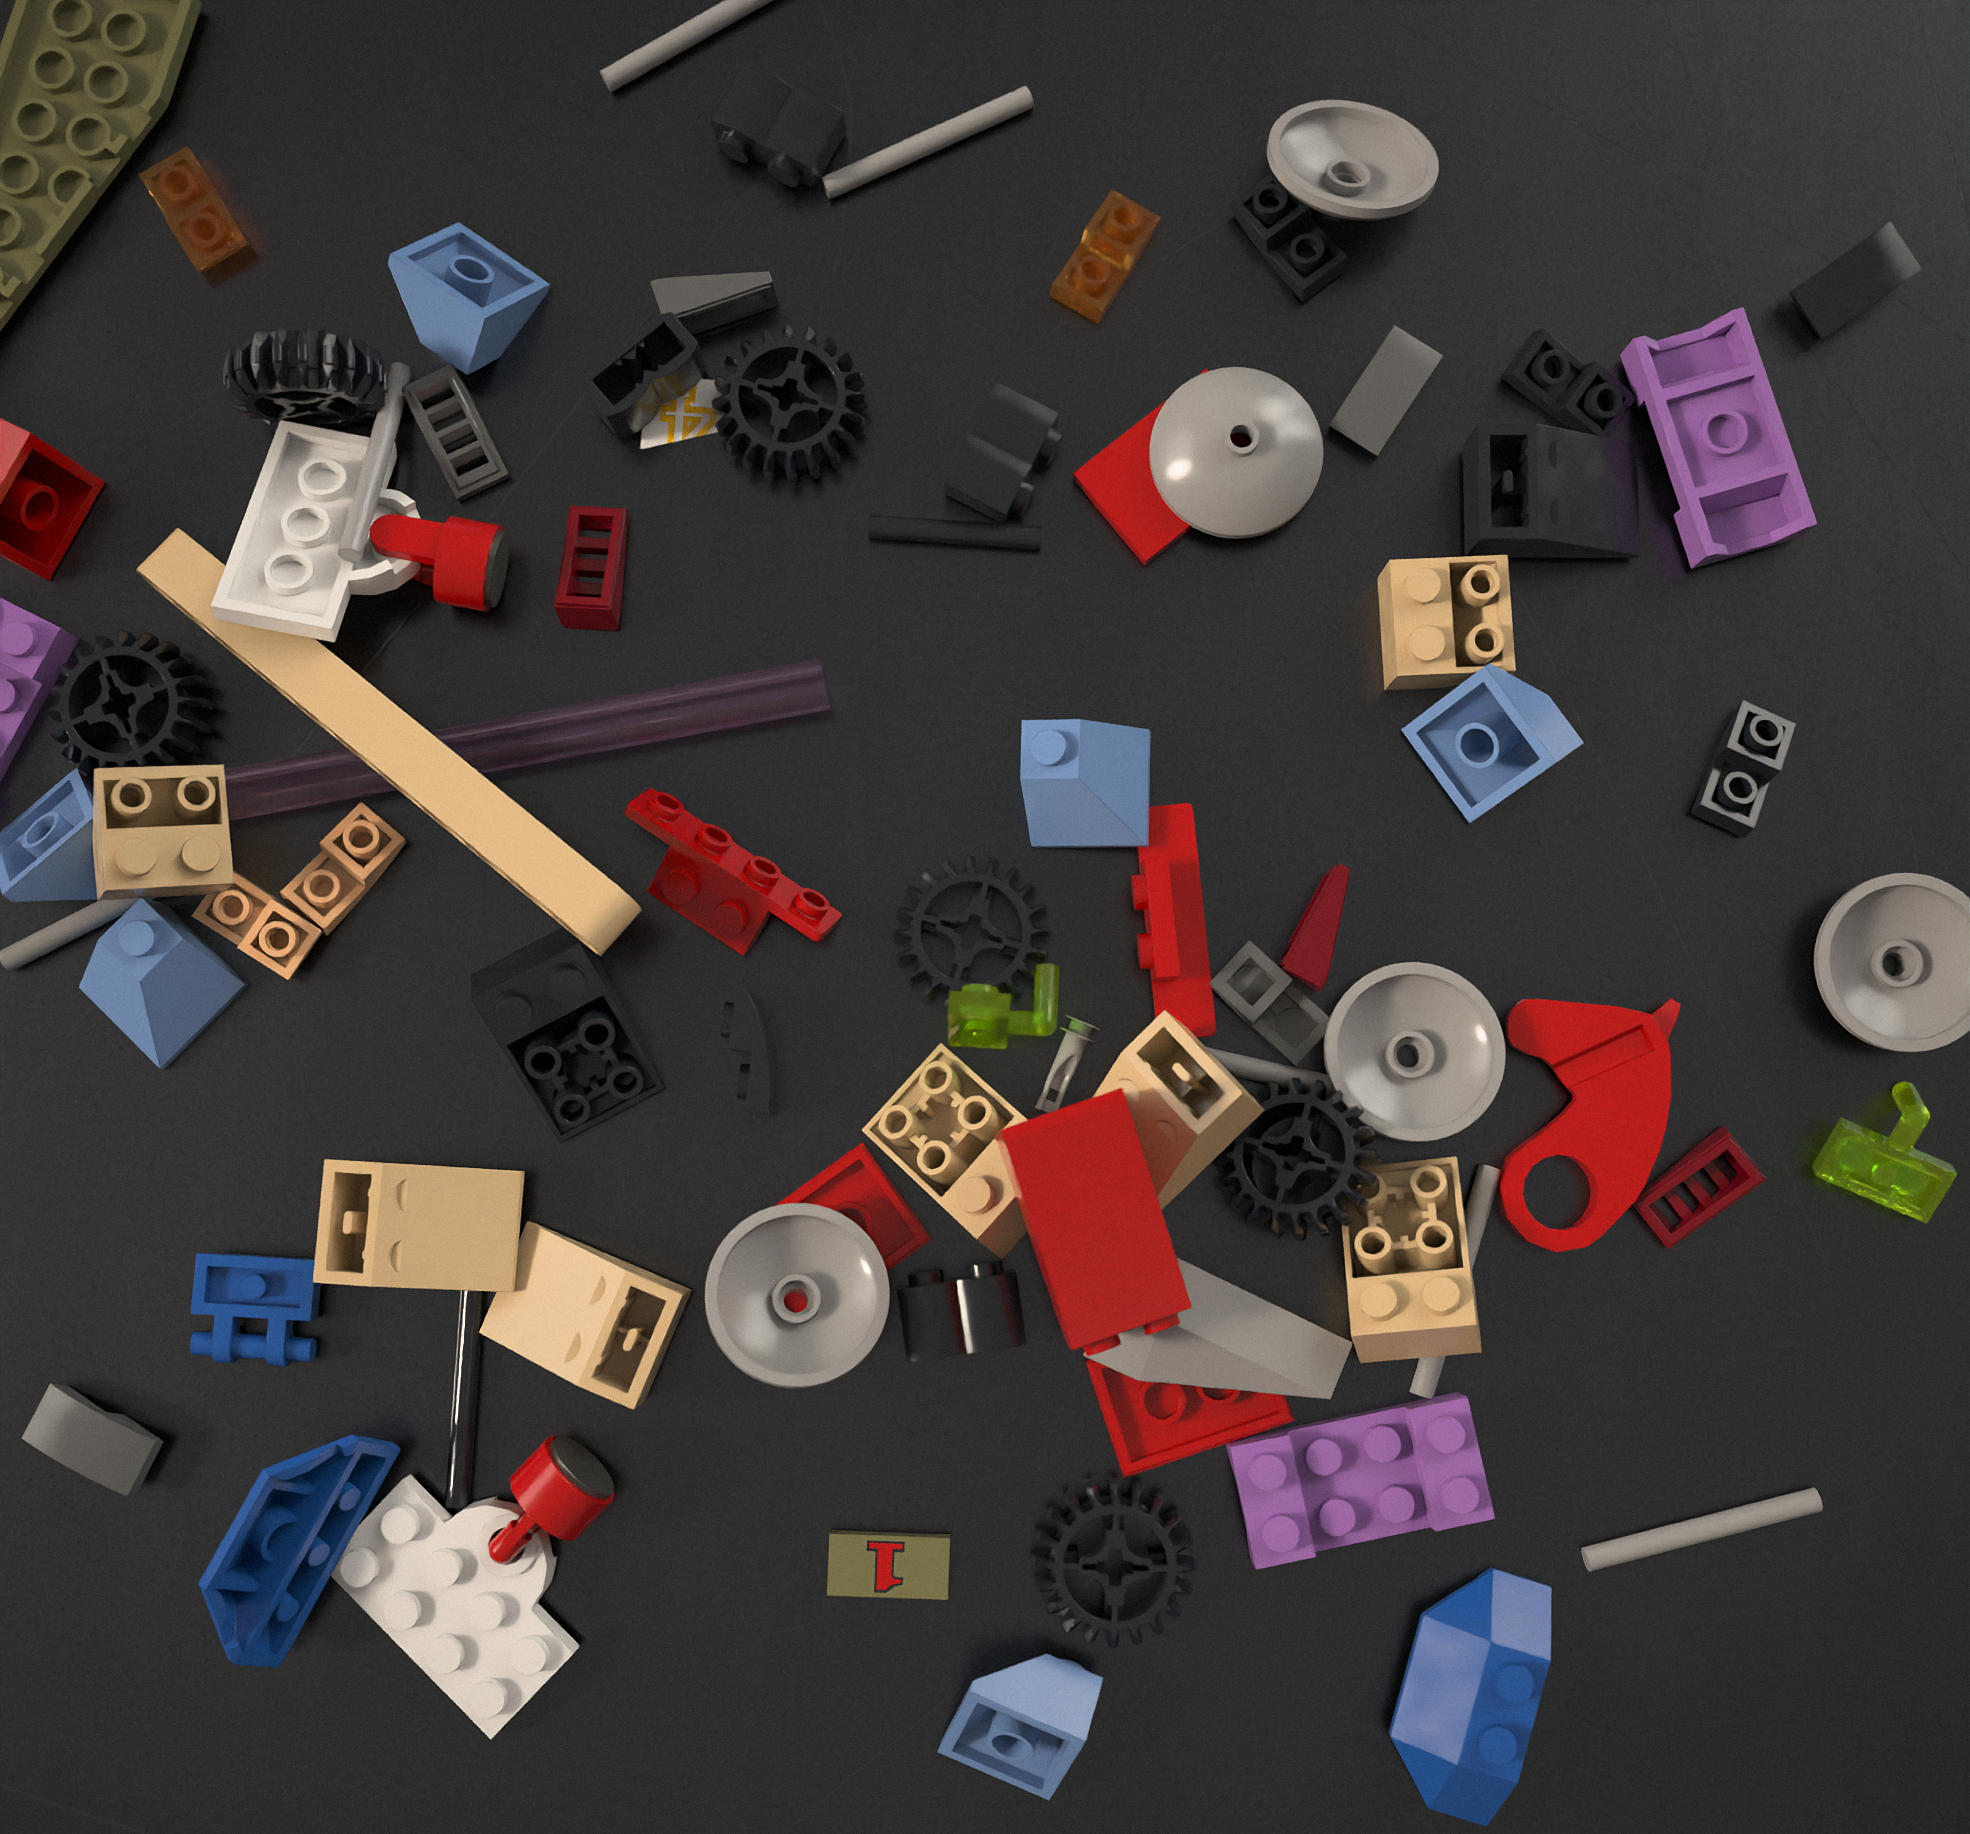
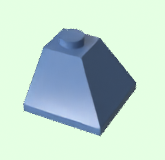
M459 222L390 253L388 266L420 343L439 355L447 365H454L456 369L466 375L501 357L546 296L550 286L548 282Z
M1491 663L1485 665L1401 729L1469 823L1584 743L1549 695Z
M1083 719L1022 720L1020 780L1031 846L1033 848L1149 847L1151 731L1149 729Z
M77 767L0 831V889L2 895L10 902L97 899L92 843L94 784L87 776L82 775Z
M141 897L98 939L79 988L160 1069H165L248 984L167 904Z
M1044 1654L973 1680L943 1736L937 1752L1050 1800L1086 1742L1103 1677L1086 1671L1074 1661L1058 1659L1049 1654Z

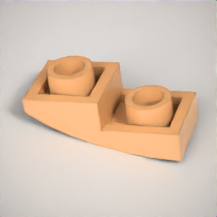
M360 802L320 842L322 851L280 891L282 898L306 919L322 929L323 933L327 936L371 889L397 856L406 840L366 805Z
M233 870L234 884L220 894H206L192 917L238 945L237 948L287 980H291L323 930Z

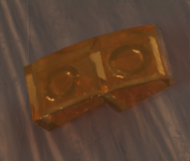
M188 146L139 174L144 185L166 217V223L200 274L249 245L217 189Z
M1112 189L1084 229L1081 243L1053 282L1050 296L1098 324L1138 262L1159 225L1161 217Z

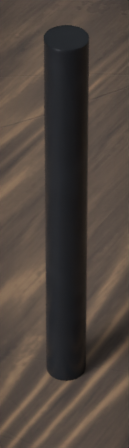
M460 1290L445 1507L466 1508L470 1503L482 1337L479 1331L483 1323L485 1291Z

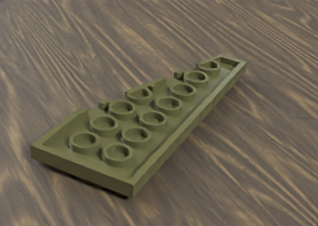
M200 0L15 1L0 45V331L168 108L202 6Z

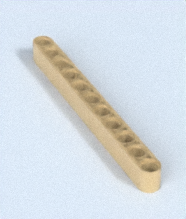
M177 528L136 569L160 594L592 951L602 956L642 911V908L617 884L316 639L215 620L211 604L226 566L182 530Z

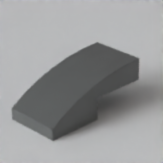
M1394 326L1329 426L1378 456L1443 358V355L1399 327Z
M1249 940L1210 981L1209 985L1265 1042L1292 1067H1296L1324 1037L1330 1017L1292 984L1293 979Z
M51 1383L22 1436L23 1440L52 1459L128 1497L136 1496L164 1442L126 1415L107 1413L68 1385Z

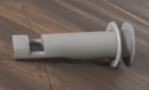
M1069 1015L1065 1016L1072 1020L1068 1029L1060 1027L1061 1030L1066 1031V1034L1048 1074L1042 1094L1039 1096L1035 1108L1048 1113L1059 1109L1087 1042L1096 1043L1089 1039L1093 1028L1100 1030L1098 1027ZM1050 1088L1059 1091L1055 1102L1046 1099Z

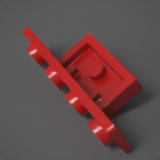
M650 788L630 801L623 812L626 817L670 845L646 892L743 956L753 947L771 913L815 942H820L837 925L842 917V914L831 907L829 901L821 893L810 888L801 887L783 875L780 868L774 862L762 856H754L733 842L730 834L724 829L713 824L704 823L686 811L683 804L668 793Z
M1189 803L1149 807V847H1137L1140 874L1131 875L1134 909L1144 910L1146 933L1137 934L1140 968L1150 969L1155 1019L1166 1010L1186 1026L1197 1038L1210 1037L1216 1033L1213 992L1209 985L1211 974L1193 807Z

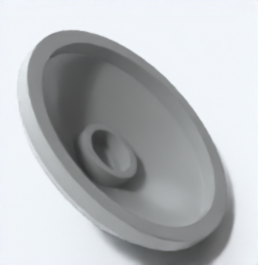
M1322 100L1294 107L1285 112L1274 123L1267 143L1266 152L1269 166L1286 190L1309 207L1343 219L1376 221L1409 212L1420 206L1431 195L1439 172L1436 152L1428 139L1417 128L1389 111L1354 101Z
M1245 367L1220 368L1202 373L1180 386L1165 402L1156 418L1149 446L1150 469L1162 499L1175 515L1185 523L1199 531L1217 537L1232 539L1251 538L1269 533L1283 526L1305 506L1317 485L1322 469V435L1310 406L1294 388L1283 380L1257 369ZM1237 432L1244 433L1250 438L1251 444L1244 448L1237 447L1232 443L1230 436Z
M1893 873L1867 880L1845 893L1824 918L1818 932L1814 950V970L1817 985L1827 1008L1834 1018L1847 1031L1872 1046L1895 1052H1919L1936 1049L1956 1041L1970 1031V898L1943 880L1918 873ZM1887 955H1891L1897 961V971L1893 976L1886 973L1883 968V960Z
M1404 962L1372 971L1352 985L1341 997L1327 1024L1324 1039V1061L1334 1092L1340 1090L1343 1093L1342 1105L1345 1109L1358 1106L1360 1111L1361 1108L1364 1110V1113L1358 1118L1361 1124L1372 1126L1376 1133L1391 1139L1406 1142H1428L1446 1138L1465 1129L1476 1121L1492 1103L1499 1090L1505 1069V1041L1495 1011L1473 984L1453 971L1440 966L1420 962ZM1406 1047L1413 1051L1415 1055L1413 1067H1404L1398 1062L1397 1051L1399 1048Z
M789 1203L772 1206L749 1216L739 1223L718 1247L711 1261L705 1285V1309L708 1324L723 1353L735 1366L754 1379L783 1388L801 1389L823 1385L844 1376L866 1358L879 1339L886 1322L890 1302V1288L886 1267L881 1254L870 1237L856 1223L841 1213L823 1206L807 1203ZM792 1293H798L805 1298L807 1306L801 1312H791L784 1305L785 1297Z

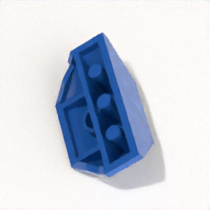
M352 1434L281 1461L261 1471L199 1582L226 1656L234 1665L280 1668L399 1454L401 1448L395 1443Z
M1492 1567L1479 1574L1477 1579L1455 1590L1421 1613L1389 1729V1735L1426 1806L1429 1809L1483 1826L1489 1825L1518 1784L1551 1661L1552 1587Z

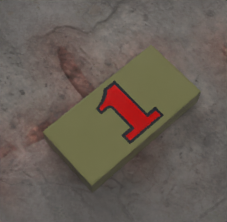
M831 1530L829 1533L827 1596L948 1600L951 1534Z

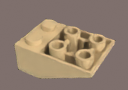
M1166 1010L1121 1052L1093 1096L1096 1097L1123 1088L1161 1210L1264 1111L1261 1105L1198 1038Z
M940 1043L867 1123L862 1131L966 1230L999 1258L1003 1259L1026 1234L1027 1228L995 1134L1001 1129L1027 1121V1119Z
M1457 1156L1362 1167V1169L1368 1170L1377 1176L1378 1184L1376 1187L1371 1188L1358 1185L1356 1190L1361 1192L1367 1199L1368 1205L1365 1209H1360L1349 1201L1343 1208L1349 1214L1352 1222L1346 1227L1342 1225L1351 1337L1360 1363L1482 1352Z
M324 1159L313 1282L372 1287L515 1292L525 1171Z
M527 1221L518 1244L515 1292H496L479 1333L581 1388L634 1410L644 1403L692 1290L534 1222Z

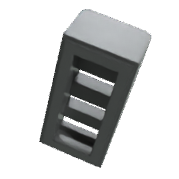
M769 271L671 277L650 281L661 314L672 312L691 335L774 308L778 305L774 284Z
M447 365L405 385L401 389L459 502L510 478L508 470L467 386L454 365ZM462 412L465 413L467 418L437 431L435 425ZM473 434L476 435L477 441L450 454L448 453L446 447ZM486 454L489 460L488 463L459 476L456 470L457 467Z

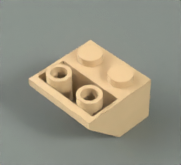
M1508 555L1389 560L1377 578L1385 690L1444 688L1459 685L1489 663L1509 674L1516 671Z
M224 764L95 768L92 843L97 901L220 894L234 884Z

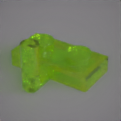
M1048 963L1036 965L1033 1012L1010 1010L1011 994L998 993V988L991 985L969 984L963 986L962 991L949 990L948 1046L1007 1049L1008 1034L1049 1036L1054 1033L1057 1027L1059 966Z
M1904 1081L1897 1083L1892 1089V1096L1902 1116L1889 1138L1840 1117L1814 1161L1812 1169L1816 1177L1919 1221L1928 1223L1955 1180L1957 1173L1952 1164L1913 1148L1929 1122L1930 1113L1916 1087L1912 1083Z

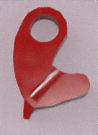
M1672 998L1652 1015L1611 1005L1546 999H1524L1510 1008L1505 1018V1038L1509 1046L1525 1055L1543 1060L1552 1068L1561 1083L1572 1094V1101L1558 1116L1510 1152L1502 1163L1500 1169L1502 1173L1496 1190L1501 1218L1520 1240L1553 1252L1588 1247L1605 1234L1637 1200L1660 1152L1667 1126L1671 1101V1054L1667 1040L1676 1023L1681 1004ZM1555 1155L1565 1156L1577 1163L1587 1175L1591 1189L1589 1205L1582 1217L1570 1226L1558 1229L1548 1228L1536 1221L1528 1211L1523 1196L1525 1178L1531 1168L1543 1158Z

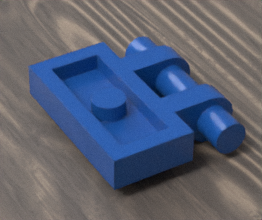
M209 1252L196 1253L191 1314L215 1316L213 1332H193L190 1340L191 1355L212 1356L213 1361L216 1363L233 1364L237 1362L238 1358L266 1359L269 1366L288 1367L292 1361L313 1362L317 1351L316 1338L295 1337L293 1322L294 1320L313 1321L318 1319L321 1283L313 1282L315 1259ZM240 1317L267 1318V1335L241 1334L239 1328Z

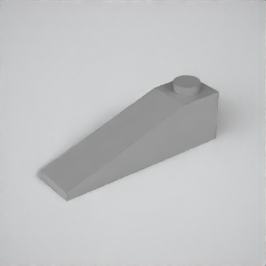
M1177 1258L1192 1308L1177 1313L1180 1324L1149 1335H1145L1142 1326L1118 1334L1121 1345L1095 1355L1086 1356L1085 1352L1083 1355L1137 1381L1330 1400L1353 1342Z

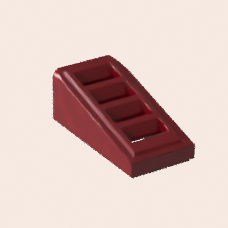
M570 505L554 602V609L563 627L571 629L618 630L622 605L629 518L627 508ZM583 530L611 532L610 539L582 537ZM581 553L607 555V560L580 558ZM579 577L604 578L603 583L578 582Z
M1340 863L1326 871L1277 963L1294 982L1315 993L1323 990L1328 980L1349 882L1350 868Z
M1723 1125L1644 1188L1632 1205L1669 1250L1761 1185L1767 1178ZM1722 1153L1738 1172L1730 1180L1727 1179L1713 1161ZM1702 1167L1719 1187L1711 1195L1693 1175ZM1682 1182L1686 1184L1700 1202L1692 1211L1674 1189ZM1663 1195L1682 1218L1674 1226H1672L1654 1203Z

